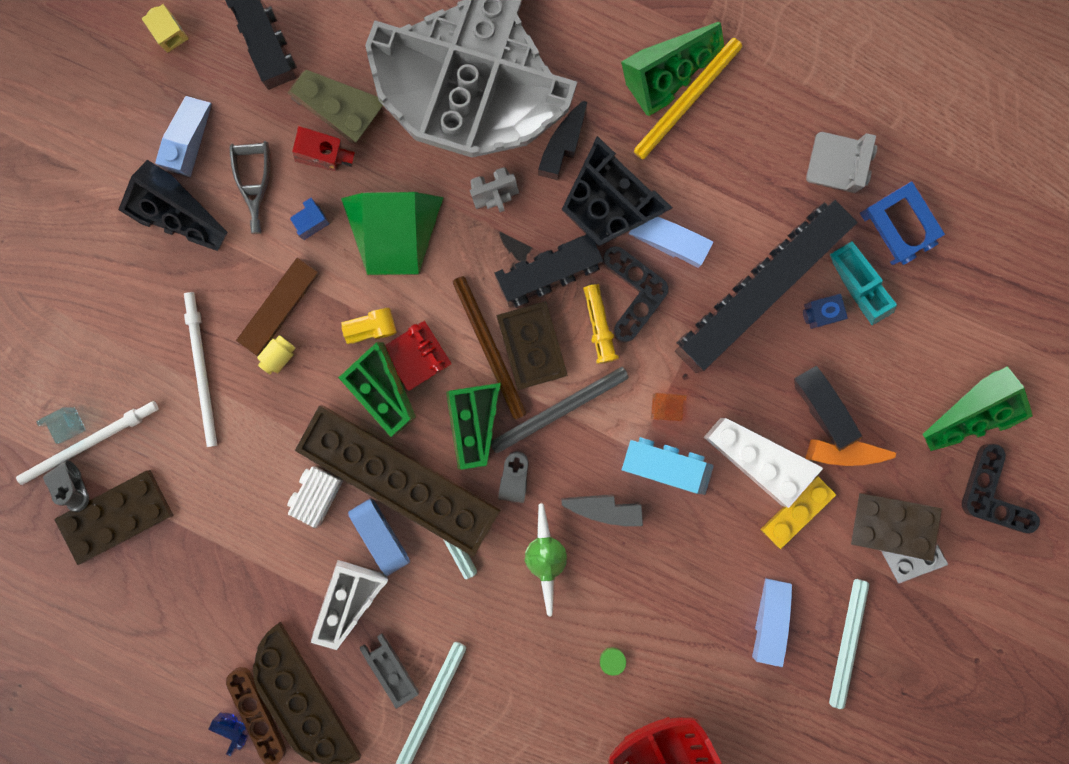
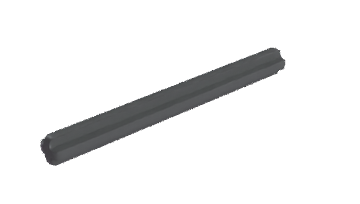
M620 367L492 440L491 447L495 453L505 450L629 378L626 370Z

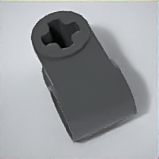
M516 451L507 456L500 482L499 500L524 503L528 471V459L524 453ZM515 457L520 458V463L524 464L518 470H513L514 466L509 464V462L514 461Z
M64 461L44 475V482L55 504L60 506L66 505L69 510L80 512L89 503V494L82 481L81 473L71 461Z

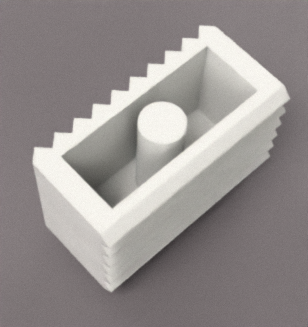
M317 466L311 467L310 470L306 469L299 483L303 484L299 493L294 492L287 506L291 507L288 515L313 528L319 527L341 487L343 479Z

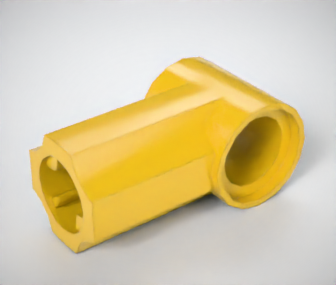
M390 308L378 309L369 312L367 316L341 322L343 336L347 344L357 343L370 338L380 339L397 334Z

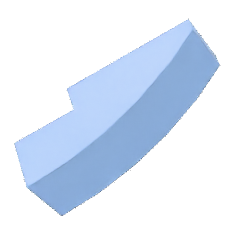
M656 217L629 232V235L672 257L676 256L697 268L702 265L713 244V241L660 217Z
M765 578L755 627L757 635L752 657L756 662L783 667L791 612V583Z

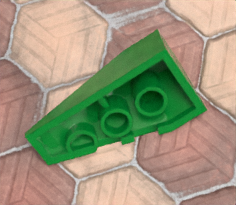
M1008 366L999 371L992 372L975 385L922 434L930 451L958 444L964 440V437L973 434L977 438L986 435L987 430L997 427L1000 431L1006 430L1033 417L1025 388Z

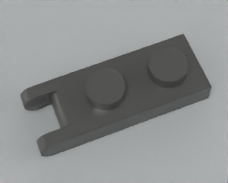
M381 633L377 638L382 646L372 652L369 651L365 644L359 648L397 709L419 695V690L387 638Z

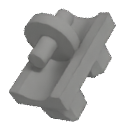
M505 167L495 170L493 173L495 181L487 184L484 177L481 176L471 179L472 189L470 193L476 209L487 206V209L497 206L499 212L505 211L503 203L511 201V196L519 194L514 174L510 175Z

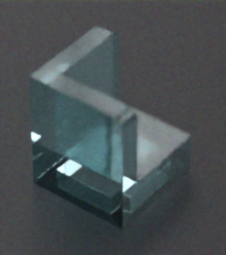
M63 407L36 421L38 426L48 427L56 444H61L86 431L74 407Z

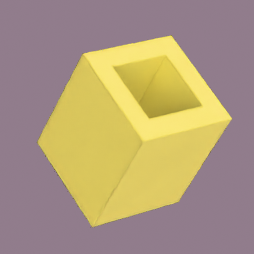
M164 4L150 9L147 15L142 17V20L158 44L167 53L188 40L187 35Z

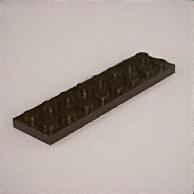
M323 405L318 406L295 449L297 453L472 557L476 555L501 511Z

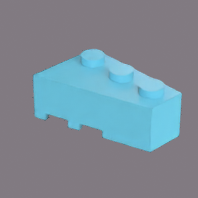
M639 437L638 442L630 440L622 467L623 471L696 494H706L714 465L704 462V456L689 452L688 457L679 455L678 448L664 445L663 449L653 447L654 441Z

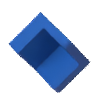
M312 198L304 201L303 205L305 208L290 218L297 229L298 236L303 240L330 224L318 204Z

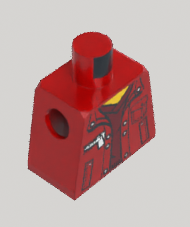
M298 126L292 150L295 162L332 171L336 170L337 163L352 167L355 152L342 149L341 139ZM325 150L331 151V153L328 155L323 154L322 152Z

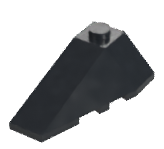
M148 159L131 176L118 209L147 227L155 225L164 228V233L170 235L174 233L186 236L188 241L215 251L220 249L228 233L170 173Z

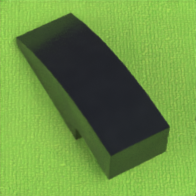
M580 102L560 123L543 153L538 168V176L558 180L564 156L574 158L588 102Z
M817 366L794 378L795 389L809 406L812 416L839 451L862 439V435L848 410Z

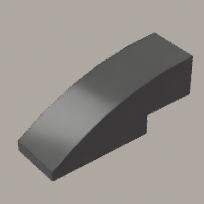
M612 494L561 498L562 506L591 520L619 526H643L642 507L639 503L615 505V499Z

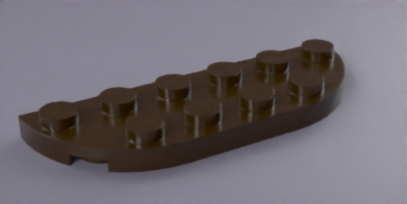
M279 622L266 633L257 647L253 664V677L260 697L290 746L307 761L312 763L314 761L320 764H351L359 760L362 756L283 624Z

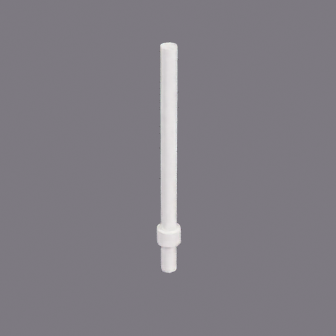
M188 292L184 293L187 312L184 314L185 324L189 325L207 447L217 446L199 326L202 323L200 312H197L195 293Z
M152 401L137 410L132 409L126 412L123 418L16 477L18 483L23 485L126 427H134L141 423L144 417L159 410L158 405Z

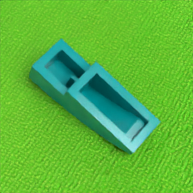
M853 241L830 254V258L843 283L872 326L895 312L897 304L882 286V278Z

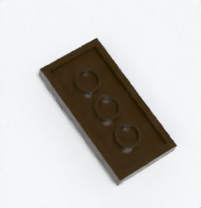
M147 470L89 500V503L82 511L73 512L70 510L54 520L76 564L80 565L174 515L151 470Z

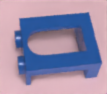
M912 181L860 212L864 221L871 219L895 259L890 261L891 265L898 262L905 265L917 257L915 252L922 248L924 252L939 244L937 239L945 235ZM903 198H906L925 230V239L917 246H910L902 240L884 211Z

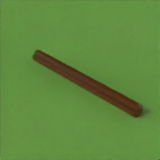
M460 276L452 282L497 383H501V392L515 420L522 418L526 415L525 408L468 282L464 276Z

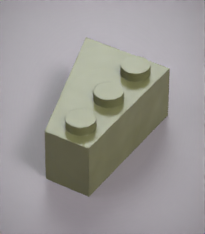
M309 70L303 71L288 91L290 96L351 143L357 142L383 106L375 95Z

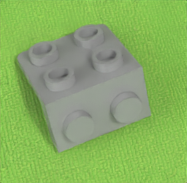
M819 132L815 136L806 180L809 183L851 193L858 192L868 185L872 171L869 170L870 161H873L877 152V145H874L876 135L866 133L859 140Z

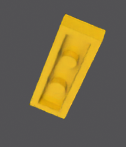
M816 476L789 508L783 507L760 530L781 549L836 494L819 476Z

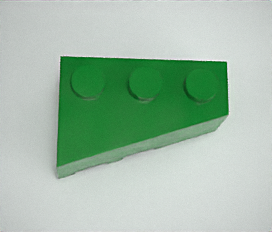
M376 342L338 377L390 437L397 435L416 418L384 342Z
M501 383L446 392L456 462L459 470L487 466Z

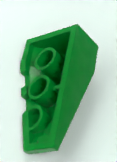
M716 22L645 48L621 61L626 85L646 115L650 116L669 105L675 99L674 94L682 86L686 87L691 82L690 77L699 68H705L725 47L721 23Z

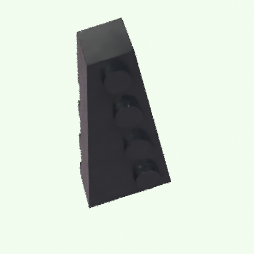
M586 234L558 246V251L554 253L553 250H547L533 258L534 262L532 263L524 260L518 262L506 274L503 269L494 272L508 307L513 305L515 309L529 303L528 298L538 295L541 298L552 293V287L561 284L562 287L574 283L577 281L575 277L585 273L586 276L598 272L603 259L595 242Z

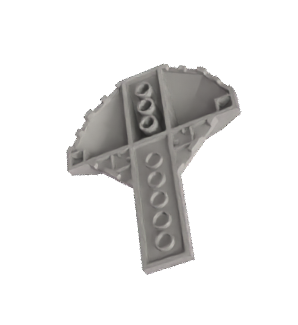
M462 0L457 2V6L446 11L443 9L424 17V21L412 26L408 24L401 28L374 21L365 47L378 100L416 141L473 158L527 146L569 112L577 82L553 75L548 66L544 65L539 56L538 49L531 37L526 34L518 17L523 0Z

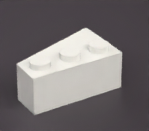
M337 560L312 634L311 643L337 650L365 610L371 605L379 591L386 585L388 576L384 575V573Z

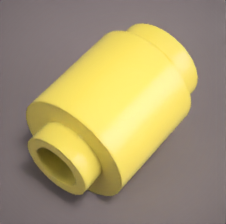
M279 335L276 339H272L257 357L261 361L258 366L270 375L273 371L278 374L294 355L292 352L295 350V347Z

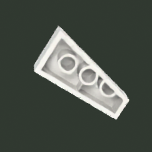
M720 418L704 436L710 444L774 500L787 508L794 503L823 469L727 418Z

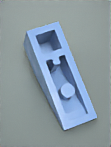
M185 96L162 138L155 162L166 171L191 177L212 104L210 102Z

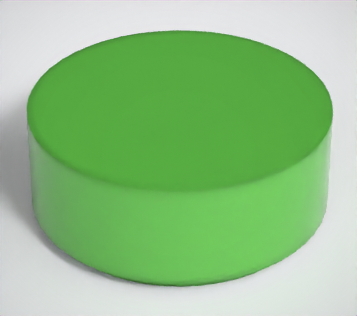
M611 647L601 653L599 662L601 669L606 674L615 676L623 672L626 667V658L621 650Z

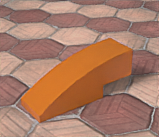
M811 439L805 459L825 464L855 466L887 461L895 458L896 453L859 441L839 451L833 444Z

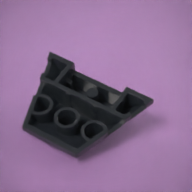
M597 136L562 207V211L598 246H601L660 216L673 207L655 190L650 191L615 157L616 153Z

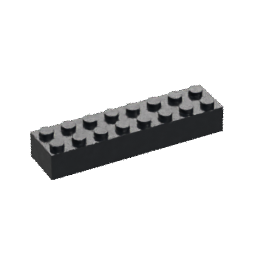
M836 200L828 205L823 202L819 207L815 208L806 217L809 222L805 220L787 235L790 240L786 238L782 243H779L769 253L770 259L766 257L750 271L753 274L752 277L748 275L732 288L735 292L732 296L730 294L726 297L724 296L713 307L716 310L713 314L709 312L695 324L698 329L694 333L691 330L676 342L679 347L674 352L695 373L705 371L858 223Z

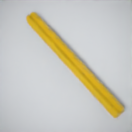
M732 38L635 147L634 153L640 159H645L737 55L743 46L740 41Z

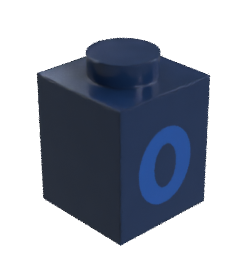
M841 294L804 304L803 317L806 324H810L811 329L848 319Z

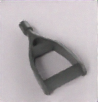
M267 141L245 145H234L233 143L230 145L233 176L251 213V234H261V222L258 219V214L270 178L269 144ZM264 153V171L261 184L243 186L238 171L237 156ZM249 195H257V197L252 201Z

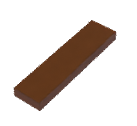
M296 258L236 341L256 356H259L320 273L299 258Z

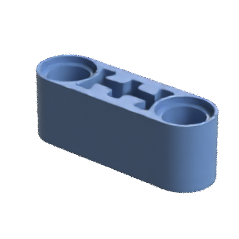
M372 498L348 511L352 523L384 575L389 576L410 563L406 551Z

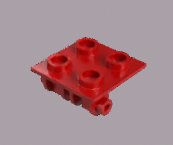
M425 320L419 324L412 325L408 328L407 332L385 345L396 372L408 391L452 364Z

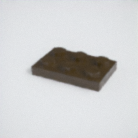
M546 301L496 315L518 390L568 376Z
M859 493L851 545L934 561L943 508Z

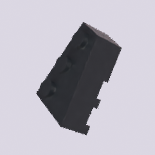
M225 0L228 8L231 9L238 22L236 26L240 34H243L248 46L249 55L266 88L270 90L296 79L293 70L297 66L291 53L286 54L284 46L287 45V41L281 30L277 31L274 23L278 20L272 6L267 7L263 0Z

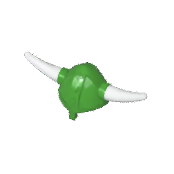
M540 503L538 509V538L532 541L526 549L525 563L531 573L540 578L547 615L551 617L553 615L554 580L566 566L567 552L560 541L550 536L545 507L543 503Z

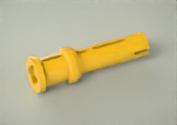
M600 285L586 286L583 290L594 334L591 341L595 343L598 356L596 364L619 360V355L615 354L612 340L615 337L612 331H609Z

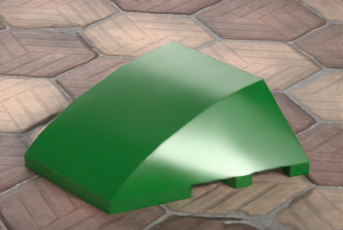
M372 192L341 198L367 275L420 274L429 246V240L444 197L418 192Z

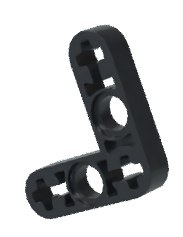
M613 246L603 256L605 267L639 292L615 324L613 331L618 341L627 343L637 336L668 293V284L624 249ZM619 253L621 255L619 260L625 264L627 260L631 262L626 267L624 273L619 271L623 267L616 262L614 265L609 263L611 260L608 256L609 254L615 255ZM633 267L640 268L643 273L642 279L639 281L631 280L628 275L629 270ZM648 275L652 277L648 281L653 286L660 284L662 286L660 288V291L663 292L662 295L657 293L653 296L651 294L652 288L647 284L644 289L640 287ZM643 303L647 306L648 313L645 317H638L634 314V306L636 304ZM629 314L634 321L640 322V325L637 327L634 323L629 330L632 335L622 337L620 336L621 330L619 326L624 327L628 324L630 319H627L626 316Z
M996 444L981 446L977 452L962 499V509L970 516L1015 531L1029 534L1035 532L1040 525L1039 516L1035 512L993 498L1006 458L1004 449ZM987 452H992L994 455H996L995 460H990V458L986 456ZM982 465L993 467V470L982 469ZM986 473L990 479L989 484L982 488L978 484V477L980 474ZM974 491L985 492V495H979L974 493ZM977 501V503L981 504L980 509H974L971 506V502ZM999 506H1003L1006 509V516L1003 520H998L995 517V510ZM1015 516L1023 517L1030 520L1029 525H1024V523L1013 519Z

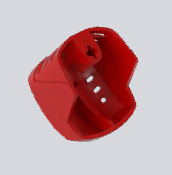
M667 717L635 730L624 737V740L613 750L607 760L608 764H624L627 761V764H722L707 733L699 721L691 717ZM692 745H702L701 747H691ZM697 758H707L705 760H696Z

